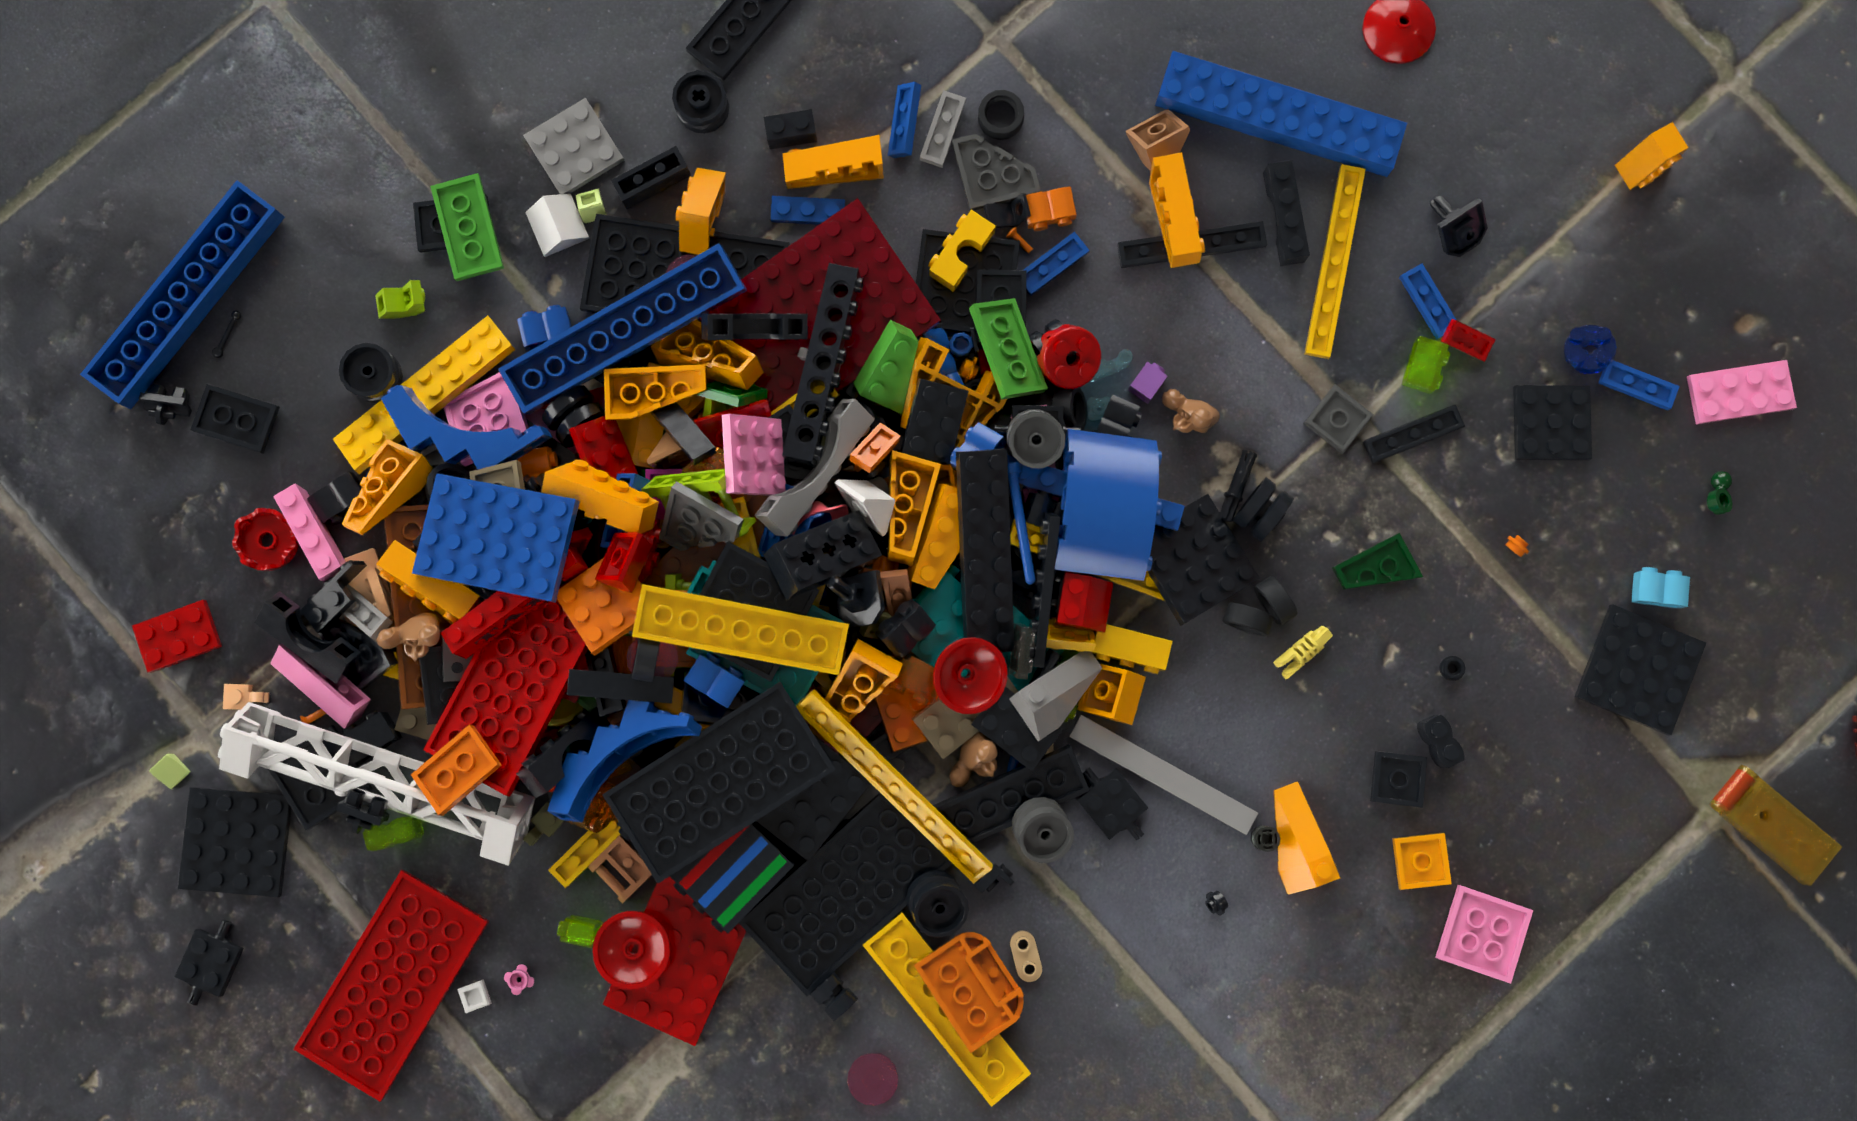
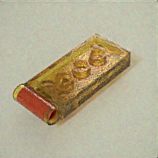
M1745 765L1738 767L1709 803L1722 818L1802 885L1811 886L1842 848L1839 843ZM1760 812L1763 813V818H1762V819H1760V816H1759V815H1760Z

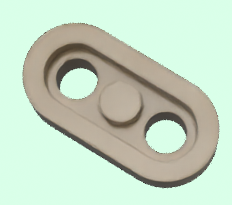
M1017 931L1010 939V947L1018 976L1026 982L1036 981L1041 976L1042 965L1035 939L1028 931ZM1022 939L1028 942L1027 947L1024 949L1018 947V943ZM1029 964L1034 966V971L1031 974L1025 972V967Z

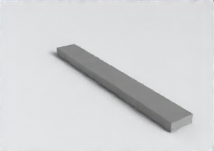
M1080 715L1069 735L1073 740L1245 835L1248 834L1258 815V812L1083 715Z

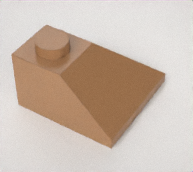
M1166 109L1126 130V135L1142 163L1151 171L1153 157L1180 153L1190 128L1169 109Z
M665 432L648 457L647 463L654 469H672L690 459L671 436Z

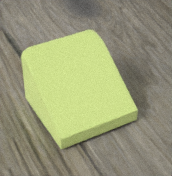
M599 189L575 195L578 211L583 223L595 221L596 214L606 215Z
M166 754L149 770L154 777L170 789H173L191 772L175 754Z

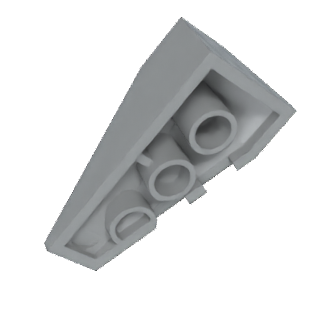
M1080 652L1027 685L1010 698V701L1037 741H1040L1061 726L1099 674L1102 667L1092 652Z

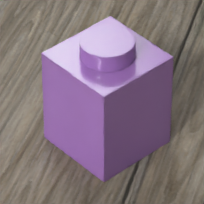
M1147 362L1130 385L1128 391L1148 404L1167 378V375L1164 374L1165 370L1156 363L1150 364Z

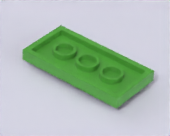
M477 173L430 186L454 279L460 281L505 269L480 175Z
M1016 299L973 304L969 310L1001 400L1045 392L1048 387L1038 364Z

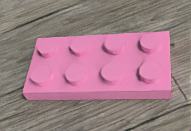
M1787 360L1687 376L1696 425L1797 408Z

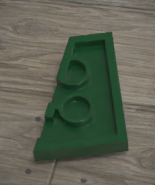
M1400 533L1332 567L1343 590L1423 577Z

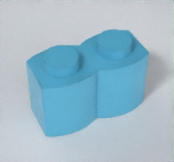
M1643 567L1642 571L1635 572L1633 576L1632 603L1680 609L1688 607L1690 577L1682 576L1681 571L1668 570L1666 574L1658 573L1657 568Z

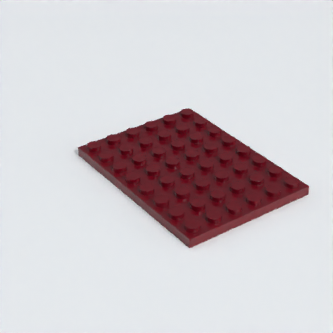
M858 198L741 279L747 291L709 312L808 314V339L731 340L756 355L763 374L753 385L768 390L766 399L771 412L798 392L805 361L800 360V357L797 356L800 347L807 349L809 347L829 263L859 268L861 278H864L862 292H857L856 297L858 302L857 314L855 317L852 316L850 321L852 335L850 340H846L844 346L847 354L845 363L841 364L839 370L841 380L839 387L835 388L837 393L855 381L890 320L911 329L916 338H919L942 322ZM841 290L836 294V297L843 298L848 294V291ZM834 314L830 320L837 322L842 318V315ZM833 337L828 338L824 344L831 346L837 339Z

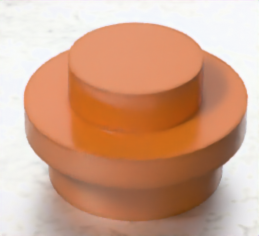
M1517 535L1515 538L1509 536L1507 538L1509 541L1505 545L1519 557H1522L1524 553L1528 554L1530 552L1526 548L1529 544Z

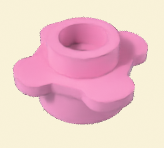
M520 964L516 970L507 972L504 975V980L514 995H519L523 989L534 985V978L529 976L526 965ZM518 977L521 978V982L517 981Z

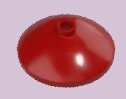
M1376 0L1365 14L1362 31L1364 40L1374 55L1389 63L1405 64L1419 59L1427 52L1435 37L1436 24L1430 8L1422 0ZM1400 19L1406 20L1407 24H1401Z
M976 637L959 639L947 646L936 661L933 671V684L936 694L944 705L955 712L976 714L985 711L998 701L1005 689L1008 675L1007 665L1002 653L992 643ZM967 668V675L962 677V670Z
M625 911L612 916L603 923L595 936L592 951L595 966L607 982L621 989L633 990L650 985L662 975L668 965L671 948L668 934L656 918L640 911ZM631 944L638 945L639 950L637 953H633L630 950Z

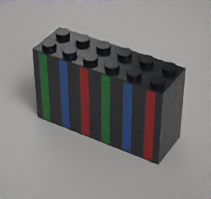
M618 822L617 825L620 827L618 832L627 841H630L623 827ZM754 822L670 877L676 882L673 886L683 896L688 894L694 900L692 905L701 914L706 912L713 919L711 924L719 932L725 931L728 934L795 865L796 861Z

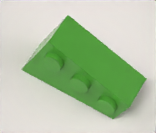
M890 320L853 383L860 396L900 414L903 413L919 342L911 329Z

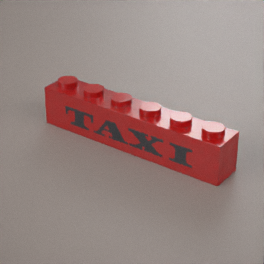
M569 545L559 589L589 569L578 550ZM497 591L440 634L452 654L467 659L545 601Z

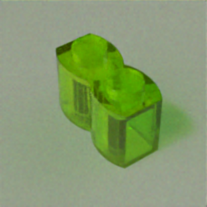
M1423 336L1417 337L1412 346L1401 385L1428 394L1434 392L1435 389L1438 390L1443 380V375H1440L1441 368L1447 365L1450 357V352L1447 351L1448 344Z
M411 816L396 818L390 823L381 824L380 826L374 825L371 830L366 829L363 832L366 848L369 851L388 849L398 843L417 840L424 835L421 820Z
M571 915L566 917L564 921H560L557 936H560V942L592 948L595 936L603 925V921Z

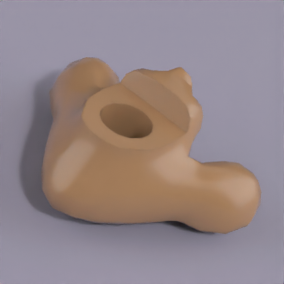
M1169 389L1162 394L1164 406L1178 412L1173 418V430L1183 433H1189L1192 430L1206 433L1209 428L1219 421L1220 414L1217 409L1204 401L1187 399L1176 389Z
M422 613L410 618L398 627L383 629L378 634L376 642L383 649H391L399 644H404L405 653L415 662L418 658L424 657L429 652V647L436 645L441 636L439 630L440 621L434 613Z
M977 732L962 744L959 760L949 774L952 786L963 787L966 785L972 771H975L982 777H994V772L997 768V761L995 759L998 754L995 743L981 732Z

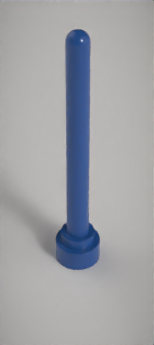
M1020 462L1008 463V482L1026 583L1033 584L1035 582V574L1018 480L1021 478L1022 467Z

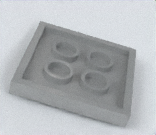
M586 98L523 135L559 194H570L625 161Z

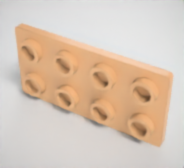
M371 548L344 558L346 562L352 560L364 561L367 566L349 585L393 621L391 592L387 581L379 575L380 571L376 565L379 557L376 549ZM345 616L346 622L358 627ZM394 622L389 626V628L394 627Z

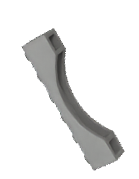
M842 399L828 417L829 430L823 448L822 459L817 461L816 467L813 468L804 480L793 488L779 494L770 495L754 515L774 535L788 536L797 529L799 520L811 510L814 500L826 490L829 480L841 470L843 461L855 450V445L869 432L870 425L875 419L856 399Z

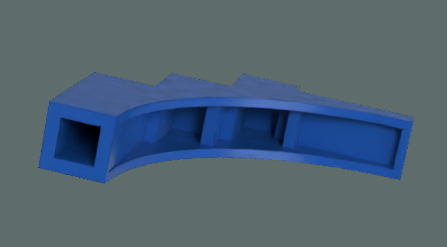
M628 700L620 726H598L589 753L579 751L578 754H566L562 766L565 777L556 784L547 811L561 820L582 823L600 787L629 757L649 745L665 739L680 736H699L702 726L690 714L680 712L679 715H672L667 711L656 708L654 702Z

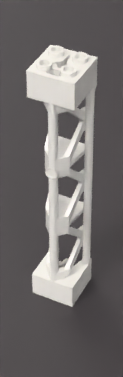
M250 702L241 710H238L234 718L229 723H225L221 729L222 746L218 752L220 770L248 779L261 766L333 790L336 795L341 797L347 796L351 789L371 783L377 787L384 797L362 790L366 793L363 801L371 803L373 797H381L388 800L387 809L483 840L480 856L508 866L523 844V838L528 834L535 800L533 796L514 790L509 797L481 783L466 796L471 806L465 805L460 801L451 809L461 822L435 814L436 811L416 782L413 780L409 784L399 769V765L417 770L424 762L283 716L277 711ZM278 724L296 730L297 735L282 743L274 741L275 725ZM323 740L342 746L333 758L324 746ZM309 741L318 755L309 753L308 750L296 747V745ZM351 749L374 756L373 761L358 768L348 766ZM290 757L296 758L307 771L281 763L280 761ZM315 765L328 769L327 777H324ZM385 766L395 781L371 771ZM392 791L405 795L403 803ZM476 791L501 799L497 815H495L496 812L486 811L477 797ZM470 817L482 821L480 828H478V826L472 821Z

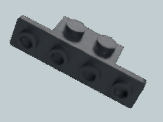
M347 561L340 567V571L334 577L325 581L324 587L318 593L309 597L307 604L300 610L303 624L306 626L310 623L316 633H324L356 601L346 586L367 566L364 561Z

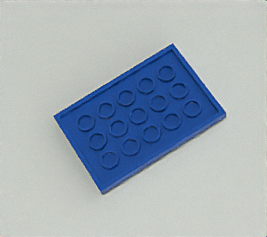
M436 473L412 574L556 603L580 501Z

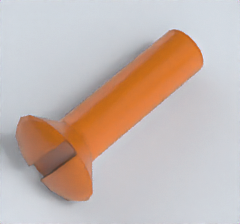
M1017 227L1009 231L1006 238L1020 241V246L1028 254L1033 250L1017 233Z
M319 709L306 717L300 716V721L309 724L327 713Z

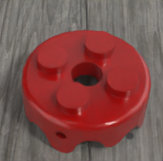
M1064 324L1055 330L1043 334L1041 337L1042 350L1037 356V361L1046 380L1061 388L1074 389L1087 384L1096 375L1101 364L1102 354L1098 340L1091 332L1079 326ZM1075 351L1077 355L1075 362L1068 364L1066 362L1068 353Z
M257 508L251 514L238 518L234 524L235 534L232 546L241 559L240 562L250 568L261 571L280 569L294 558L298 550L299 542L283 513L269 508ZM270 533L273 536V543L269 547H265L262 544V538Z

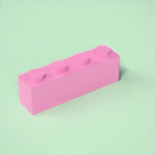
M293 484L273 497L318 579L325 582L334 577L346 561L326 525L321 522L307 500L309 497L308 492L297 484Z
M283 644L278 646L270 663L344 729L362 717L371 700L346 677L342 678L337 684Z

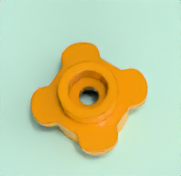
M976 357L973 360L968 358L963 360L958 372L960 377L963 378V383L975 378L979 368L976 365Z

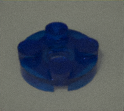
M1597 325L1577 327L1572 329L1565 341L1564 356L1568 364L1570 362L1575 367V370L1581 373H1599L1613 362L1617 349L1616 341L1607 327ZM1587 345H1593L1597 349L1593 351V354H1588V351L1583 350V348L1587 347Z

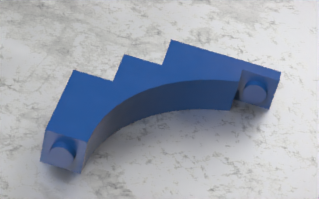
M396 385L387 391L388 394L381 398L409 450L421 452L435 444L443 460L451 464H457L469 455L477 469L514 461L552 438L548 428L537 425L526 429L524 435L520 430L514 428L490 432L460 430L436 417L418 399L412 388L403 385Z

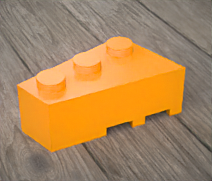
M696 168L694 176L689 177L688 191L683 192L682 206H678L676 210V221H679V251L699 255L710 249L709 236L713 237L715 233V228H712L715 217H719L725 195L726 172Z

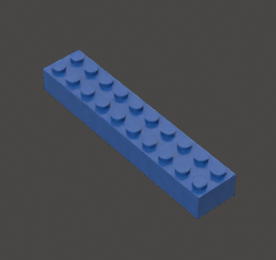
M1172 51L1155 104L1157 107L1169 109L1170 111L1345 165L1366 169L1365 171L1387 177L1394 169L1407 126L1406 122L1176 51Z
M237 180L80 375L118 404L132 409L139 400L140 392L145 393L283 221L285 216Z
M718 243L500 367L498 370L523 414H531L551 403L565 391L588 382L602 374L604 369L616 366L701 317V314H707L741 295L747 289L723 246Z

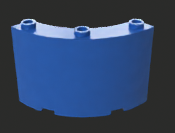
M1073 429L1067 430L1065 447L1063 449V473L1067 474V483L1062 489L1061 509L1064 510L1063 525L1059 526L1055 570L1144 581L1146 571H1150L1152 568V556H1150L1156 515L1159 516L1161 512L1158 488L1162 452L1158 451L1156 440Z

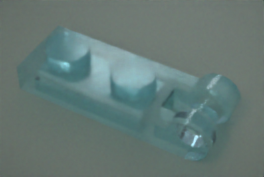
M1127 349L1121 350L1117 358L1110 361L1102 359L1096 375L1085 385L1127 368L1133 359L1131 351Z

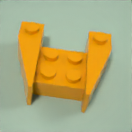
M921 337L918 342L900 427L906 429L918 378L968 390L955 449L965 442V434L970 427H974L978 422L986 425L987 421L1005 405L1007 399L1001 400L993 374L990 371H985L976 391L938 373L949 349L928 338Z

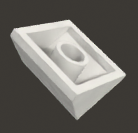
M571 194L542 196L525 212L544 257L590 239Z
M838 479L835 485L852 513L859 510L867 526L881 536H884L888 530L895 499L867 480Z

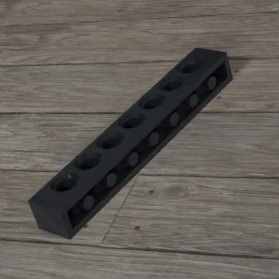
M832 263L828 265L782 453L786 462L815 468L817 460L821 461L823 446H821L823 436L826 437L829 430L827 417L829 412H833L835 397L832 396L834 388H838L840 384L841 373H838L840 364H844L846 360L847 350L844 349L846 340H850L852 335L850 321L852 316H856L858 310L857 292H862L864 278H861L859 268ZM839 291H848V294L845 297H836V294ZM834 314L842 315V318L837 322L830 320ZM833 337L837 339L831 346L824 344L828 338ZM824 361L831 363L830 367L825 370L818 368L820 363ZM817 385L825 386L824 391L820 394L813 393V389ZM810 410H819V414L815 418L807 417V413ZM804 434H813L811 441L806 443L801 441Z

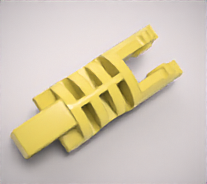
M1320 626L1315 631L1311 630L1273 663L1279 668L1293 660L1282 672L1286 680L1324 648L1323 645L1333 635L1324 626Z

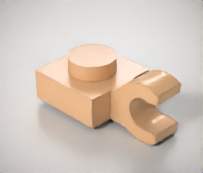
M224 684L223 709L241 710L248 702L269 703L270 693L252 692L253 685Z

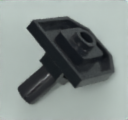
M1437 196L1430 202V206L1443 220L1437 224L1443 252L1447 255L1461 257L1481 243L1488 229L1482 200L1476 198L1463 208H1456L1455 210L1442 196Z
M880 570L842 578L832 576L827 581V587L836 595L838 617L844 623H848L850 628H858L878 622L885 610Z

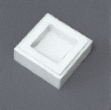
M484 979L458 989L465 1013L492 1004Z

